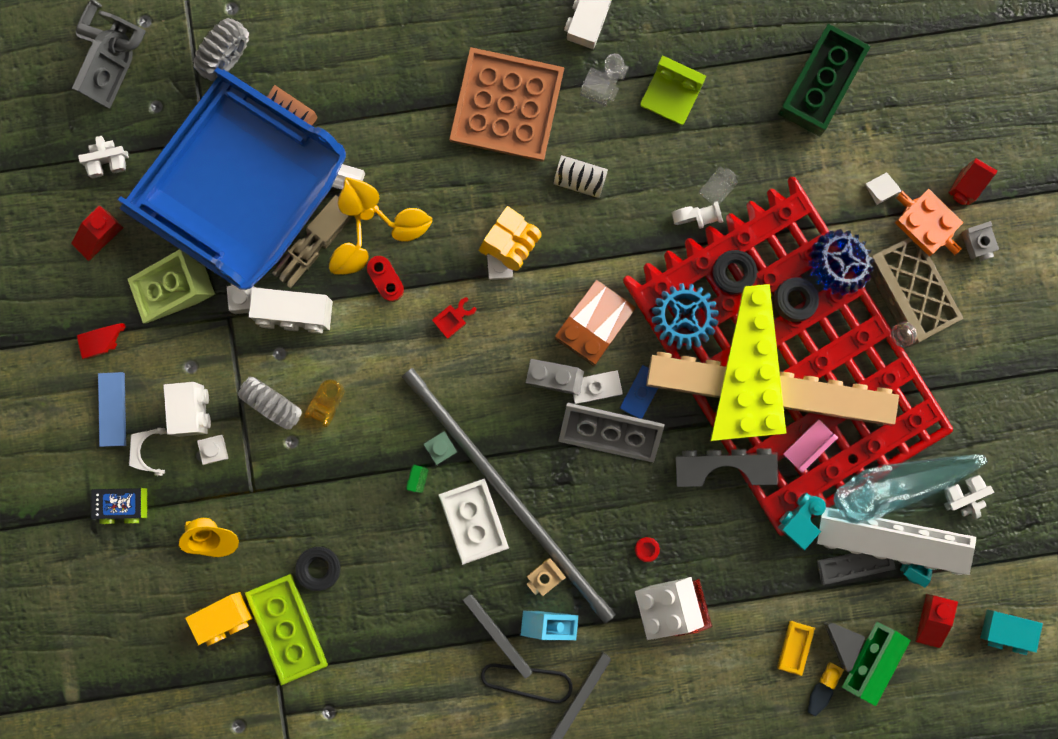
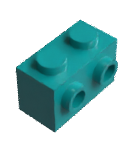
M987 609L980 638L988 640V646L1003 649V645L1013 647L1012 652L1023 655H1027L1028 651L1037 653L1043 623Z

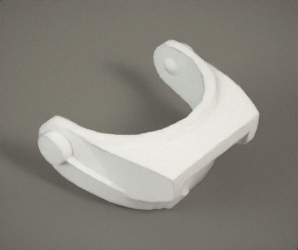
M157 428L132 434L129 466L155 472L154 475L163 476L165 470L152 469L142 461L140 449L143 441L152 434H167V430L165 428Z

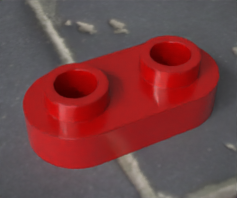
M383 256L371 258L367 264V272L379 293L386 301L395 302L403 296L404 286L391 263ZM382 264L383 270L377 272L375 271V266ZM390 284L396 287L392 293L387 292V287Z

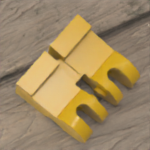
M507 206L483 240L478 251L486 256L488 254L502 261L507 268L517 271L523 265V260L527 259L529 252L535 247V243L541 238V232L536 226L524 221L523 216Z

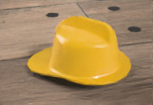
M198 518L186 522L185 533L179 539V546L184 552L212 557L230 555L235 552L239 544L236 534L230 530L218 528L216 523L209 518Z

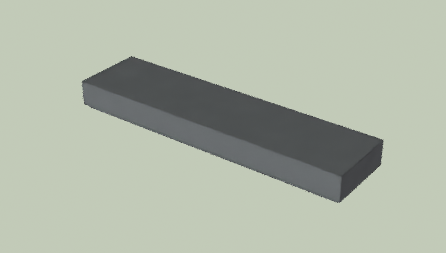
M468 595L463 599L465 604L525 679L532 674V669L474 596Z
M603 651L554 728L550 739H563L605 671L611 658Z

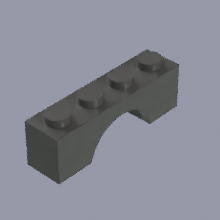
M771 448L756 449L757 453H746V449H732L731 453L722 454L720 449L707 450V454H697V450H684L682 455L676 457L677 487L702 486L708 474L721 466H733L740 469L747 475L752 485H777L779 482L777 452H772Z

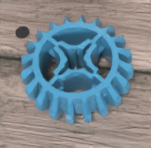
M682 283L679 285V291L674 286H671V295L663 291L661 294L663 299H656L655 303L659 307H653L652 313L657 315L652 317V323H660L655 326L654 330L655 332L663 331L659 337L661 340L669 337L668 346H671L673 341L678 342L677 349H681L682 343H686V349L690 350L691 342L698 348L701 346L700 339L708 342L709 337L707 334L714 335L715 330L711 326L718 325V320L714 319V317L718 316L719 311L710 310L716 306V302H707L711 295L707 293L702 296V287H699L697 292L693 291V284H690L688 290H685ZM680 299H688L694 302L690 305H683L679 301H676ZM668 306L672 308V312L676 317L670 325L667 324L665 319V310ZM700 308H702L705 315V324L702 328L698 325V321L695 318V314ZM691 312L689 320L685 318L679 321L681 313L683 315H686L687 313L689 314ZM680 328H687L695 333L680 334L675 331Z

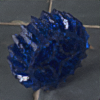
M838 229L835 232L833 230L828 231L825 235L820 236L811 247L813 251L809 253V257L812 261L808 264V266L814 268L811 275H817L819 278L816 284L822 282L824 283L823 290L831 288L832 294L840 292L841 296L848 293L853 294L858 289L865 287L866 282L871 279L870 273L875 269L870 265L875 259L868 255L872 249L866 250L864 247L867 241L860 242L859 234L852 237L851 230L843 233L842 229ZM830 246H838L836 252H828ZM849 272L855 273L852 279L844 278L845 274Z

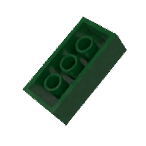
M827 24L778 115L820 137L829 125L871 46Z

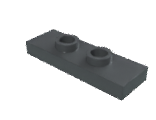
M848 553L816 560L822 585L896 569L893 559H878L873 555L864 553Z

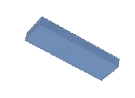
M98 373L99 447L126 446L125 373Z

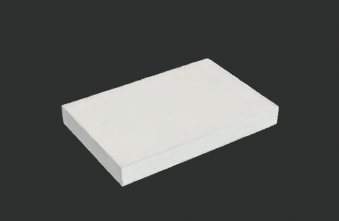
M485 479L439 494L462 565L509 549Z

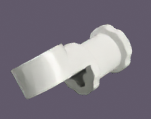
M718 201L714 202V205L701 209L698 207H685L672 212L675 225L697 220L701 229L709 223L723 222Z

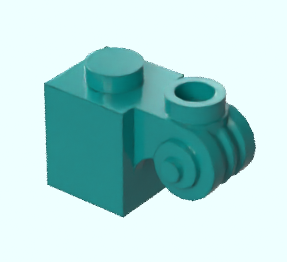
M807 492L802 494L796 503L799 506L792 512L788 511L780 519L781 524L778 527L803 550L821 532L811 522V515H822L826 510V504L823 499L811 496Z

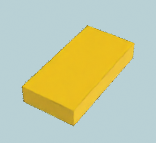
M794 621L789 622L777 669L800 676L803 675L815 630L814 627Z

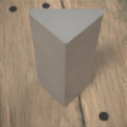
M567 403L558 442L654 463L664 424Z

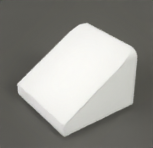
M888 173L865 184L876 205L901 192L899 186Z

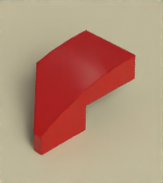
M125 323L77 335L82 359H89L107 353L109 349H115L117 346L116 340L120 331H124Z

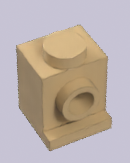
M549 557L527 575V578L530 580L527 585L535 595L540 592L544 596L566 577ZM542 574L549 576V581L545 584L540 582Z

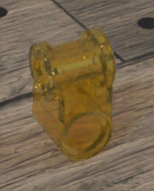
M331 379L324 381L309 404L305 417H311L323 423V426L327 428L333 420L337 407L344 396L343 385L339 381ZM330 384L336 385L338 389L336 396L333 398L326 394V389Z

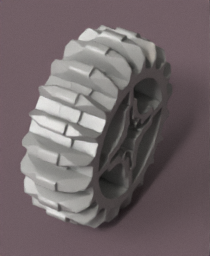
M229 18L220 21L218 25H214V28L203 38V42L195 52L196 56L193 62L197 72L210 81H215L218 77L215 73L217 67L229 72L247 47V42L249 41L247 29L240 22Z
M248 377L241 385V389L238 392L239 398L284 429H292L294 424L296 425L299 421V417L302 414L301 409L260 380Z

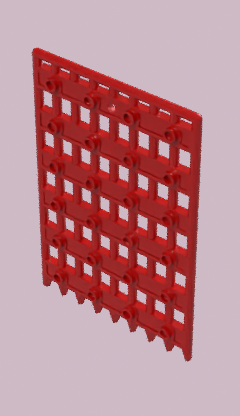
M795 177L788 179L790 197L788 198L783 197L774 189L768 190L767 196L770 209L765 211L755 202L749 201L746 205L749 216L747 223L741 221L734 214H728L726 216L729 231L727 235L724 236L713 226H708L705 230L708 241L707 247L703 248L692 238H688L685 241L687 259L682 260L672 251H666L664 257L667 271L662 273L652 264L646 263L643 267L646 278L644 285L639 284L630 276L623 278V283L666 353L672 354L671 358L681 359L676 347L678 342L673 341V344L668 346L669 337L661 340L659 337L663 331L655 332L654 330L655 326L660 323H652V317L655 315L651 309L657 306L655 303L657 298L663 299L661 295L663 291L671 295L670 287L674 286L679 291V285L682 283L685 290H688L690 284H694L705 277L717 295L715 299L711 300L716 302V306L710 310L719 311L718 316L714 317V319L718 320L719 325L731 318L736 326L742 293L736 295L728 294L719 289L715 284L712 270L714 263L720 255L731 250L747 252L753 258L758 270L753 286L770 284V292L773 296L778 286L785 280L796 277L802 278V274L813 268L825 287L824 290L818 293L819 304L816 312L802 322H791L781 316L774 319L776 345L789 366L783 372L793 373L794 378L803 379L804 376L818 378L824 376L828 382V380H837L832 370L844 363L855 382L867 385V390L877 391V388L892 389V394L899 395L898 405L903 413L896 417L895 425H883L870 433L863 421L851 420L862 437L851 445L848 444L837 426L845 421V418L814 413L802 416L800 411L789 409L787 410L795 422L786 427V434L772 435L762 442L759 437H748L753 447L747 450L746 453H757L756 449L771 448L772 452H777L778 461L786 457L783 453L818 419L838 437L835 441L841 449L840 452L828 458L824 451L818 457L820 464L809 471L805 469L802 473L793 464L799 477L788 484L778 469L779 482L777 486L779 489L768 496L765 495L760 485H752L747 475L738 469L780 536L785 535L778 529L781 524L780 518L786 512L793 511L799 506L796 502L805 492L811 496L820 497L824 500L826 507L830 508L953 432L951 423ZM806 215L809 216L820 233L819 236L809 242L796 224V221ZM786 227L799 245V248L789 254L786 253L775 235ZM765 240L769 242L779 260L768 267L755 249V246ZM832 256L835 257L846 275L833 283L822 265V262ZM731 263L727 266L736 282L743 278L744 275L736 263ZM860 297L872 318L862 324H859L847 305ZM805 301L802 302L801 304L797 305V306L794 307V308H795V309H800V308H802V307L804 306V304H805ZM668 306V307H667L668 310L670 311L671 315H672L673 318L675 319L676 317H675L674 313L672 312V308H671L670 306ZM700 308L695 314V318L698 321V325L702 328L705 324V315L702 308ZM838 309L851 328L849 332L840 337L826 317ZM681 313V317H680L679 321H680L681 319L683 320V319H685V318H687V319L689 320L690 314H688V315H686V316L684 317L683 314ZM816 322H819L830 340L829 344L819 350L806 330ZM711 326L715 330L713 337L722 351L709 358L702 345L697 348L691 342V347L701 363H706V360L721 362L720 366L726 367L731 346L719 326ZM680 328L675 331L680 334L695 333L687 328ZM797 334L810 354L797 362L785 342ZM884 338L898 358L887 366L873 346ZM863 351L866 352L877 372L867 378H864L853 360V357ZM912 380L924 399L914 407H911L899 388ZM692 394L714 428L716 412H714L705 396ZM938 422L941 428L929 435L926 428ZM918 435L920 441L908 448L905 441ZM731 439L721 440L728 453H731L732 449H737ZM897 447L900 453L887 460L884 454ZM851 454L856 456V462L853 464L848 460ZM876 460L879 466L866 473L863 467ZM856 473L858 479L846 486L843 479ZM834 485L837 492L825 499L822 492Z

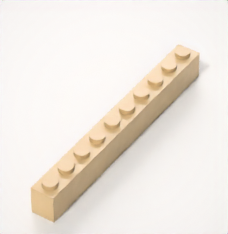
M657 352V355L650 357L647 387L720 398L726 367L720 366L721 362L706 360V363L696 362L695 357L681 356V359L671 358L672 354ZM780 372L784 409L888 426L895 425L899 395L892 394V389L877 388V391L867 390L868 386L863 384H853L852 387L843 386V382L838 380H828V383L818 382V377L804 376L803 379L794 378L793 373Z

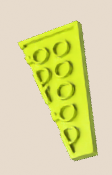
M770 284L745 286L743 288L710 441L786 434Z

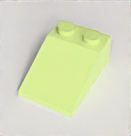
M180 249L128 278L143 323H149L186 309L215 295L205 266Z

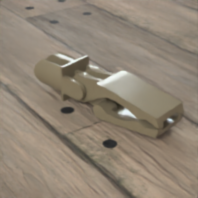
M335 195L306 228L307 236L303 240L299 239L287 251L288 255L273 271L272 274L275 277L280 275V281L283 283L288 281L287 286L290 289L306 270L309 271L311 265L320 255L318 253L320 248L324 247L327 249L352 218V216L343 214L339 210V196Z

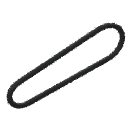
M491 663L486 665L481 672V680L489 688L550 703L565 702L573 691L571 679L560 671L531 668L532 672L560 675L568 681V694L560 700L492 685L485 680V672L488 668L498 667L518 670L515 666Z

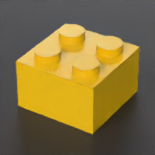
M238 592L203 608L185 619L198 645L206 642L207 646H210L226 638L225 632L229 631L231 635L248 627L247 621L253 619L241 592Z

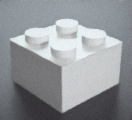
M195 382L165 384L164 397L167 435L180 437L208 434L207 428L211 427L209 413L206 414L205 404L209 403L208 390L204 389V385Z
M691 577L650 585L635 591L647 640L689 633L704 626Z

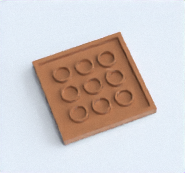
M470 47L449 139L450 142L544 162L564 67Z

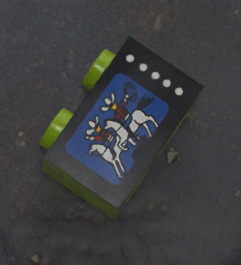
M147 488L91 489V519H99V524H115V519L124 518V523H139V518H147Z

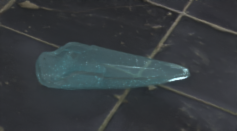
M974 454L889 464L879 468L866 469L857 476H853L848 483L838 488L834 494V502L838 512L848 522L855 524L883 517L892 511L909 506L938 493L981 468L988 461L984 455Z

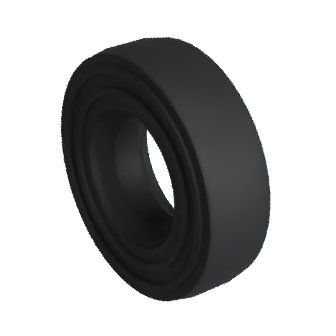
M739 250L727 251L720 255L714 263L712 270L713 279L717 287L723 292L733 295L741 294L745 286H753L755 283L757 267L753 258L747 253ZM737 263L743 267L744 276L740 281L734 282L727 278L725 270L729 264Z
M798 277L787 279L775 291V308L779 315L788 321H805L818 308V292L814 285L806 279ZM791 291H798L804 296L805 304L802 308L795 309L790 306L788 295Z
M312 547L305 550L296 562L295 571L297 579L302 586L311 591H323L332 587L340 575L338 557L334 552L325 547ZM315 559H321L327 565V573L323 578L316 579L309 573V565Z

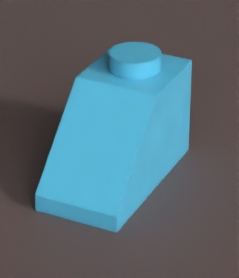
M523 611L521 636L541 640H576L579 615Z

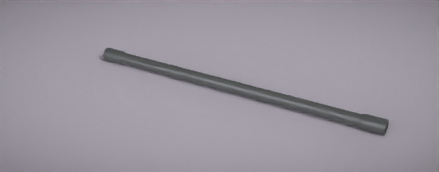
M413 368L408 370L402 376L408 386L436 416L588 601L590 607L602 622L606 624L616 615L613 610L595 592L427 388L426 383Z

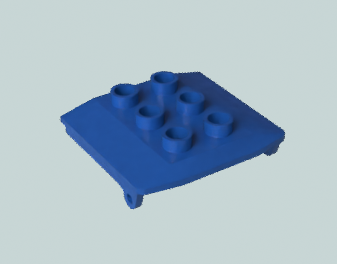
M217 67L215 69V73L218 76L127 199L122 196L119 197L118 201L122 204L119 209L238 289L247 290L252 288L279 261L330 191L346 158V151L324 129L320 127L314 128L234 75Z

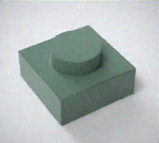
M445 431L424 443L436 465L457 453Z

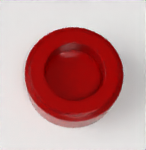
M644 537L637 541L635 554L640 560L651 562L659 555V544L653 538Z

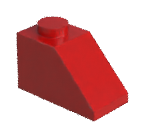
M976 158L961 170L948 193L953 196L956 202L970 205L977 200L993 179L997 170Z
M99 205L81 223L71 244L90 261L124 227L106 209Z
M926 594L915 642L941 648L953 626L958 601Z

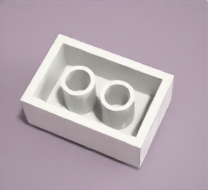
M252 288L249 318L262 328L274 329L275 325H280V327H284V330L298 331L299 327L308 330V332L322 334L323 330H330L333 301L327 295Z

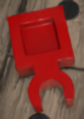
M467 297L460 300L456 310L449 305L432 319L447 339L466 325L462 318L472 316L477 311L475 307L469 311L464 310V304L469 301Z

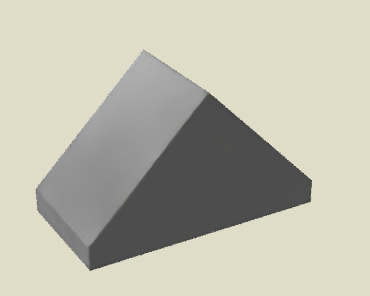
M824 622L842 669L847 672L851 671L865 637L832 622Z

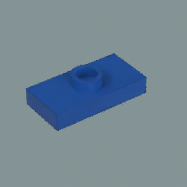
M643 365L619 408L639 419L643 418L658 389L646 386L649 368Z

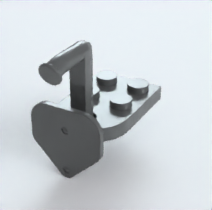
M90 0L78 22L76 35L83 40L92 42V45L72 89L110 109L131 64L133 50L140 45L146 31L120 17L99 10L98 15L113 24L111 29L103 31L91 27V21L97 9L101 8L102 5L97 0ZM126 32L132 34L130 39L125 35Z

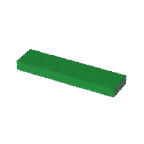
M413 465L406 486L407 490L423 493L429 469Z

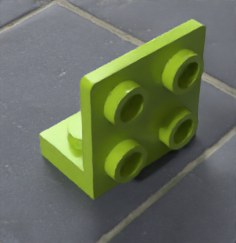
M662 55L655 75L640 105L679 125H684L704 84L706 75Z

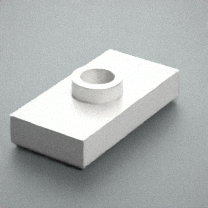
M618 370L583 377L580 394H573L574 403L579 404L622 395Z

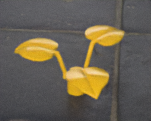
M346 177L338 198V207L343 214L355 217L357 244L355 246L352 243H344L333 252L329 262L330 272L333 274H351L361 270L367 264L368 252L361 248V219L369 220L374 216V213H377L388 226L393 228L391 234L394 239L398 241H411L420 237L428 230L432 223V217L420 209L408 208L397 214L395 222H391L377 206L379 202L377 190L363 181Z

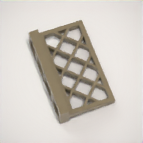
M910 237L863 261L909 347L964 319L931 258L914 241L913 243L917 249L916 257L905 254L906 245L913 241ZM890 253L898 256L896 268L887 264L884 258L885 255ZM903 258L914 262L912 273L900 269ZM919 264L927 267L929 271L927 278L916 275ZM899 274L910 278L907 289L899 286L897 282ZM915 280L926 283L923 294L912 291ZM930 285L938 287L940 291L939 300L928 296ZM910 296L922 299L919 310L911 308L909 304ZM926 301L937 304L935 316L924 312ZM942 306L950 309L954 316L953 319L948 321L939 318ZM922 317L933 320L931 330L926 333L921 326Z

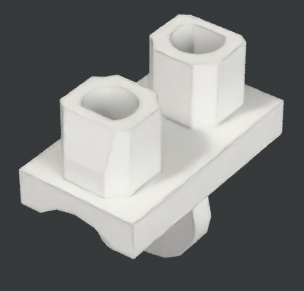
M102 136L96 137V144L89 145L91 153L78 155L80 163L85 166L88 176L91 178L103 176L101 164L109 163L112 173L126 171L125 159L129 158L128 151H124L122 146L115 147L113 140L105 142Z
M975 475L965 480L970 490L965 495H963L958 484L944 489L948 501L944 503L946 509L956 510L967 505L966 508L961 510L963 516L971 514L974 519L980 518V509L986 507L984 500L977 503L976 500L994 493L991 486L985 485L980 475Z

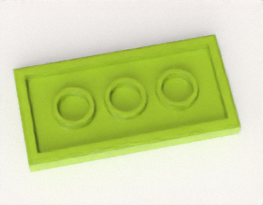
M292 574L245 593L281 685L328 666Z

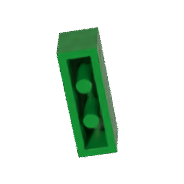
M876 622L842 688L876 706L911 640L899 632Z

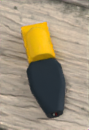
M831 662L828 663L819 683L815 685L810 695L808 713L816 717L829 704L834 694L833 689H835L844 669Z

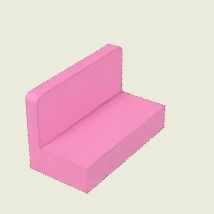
M818 419L783 454L802 473L838 437Z

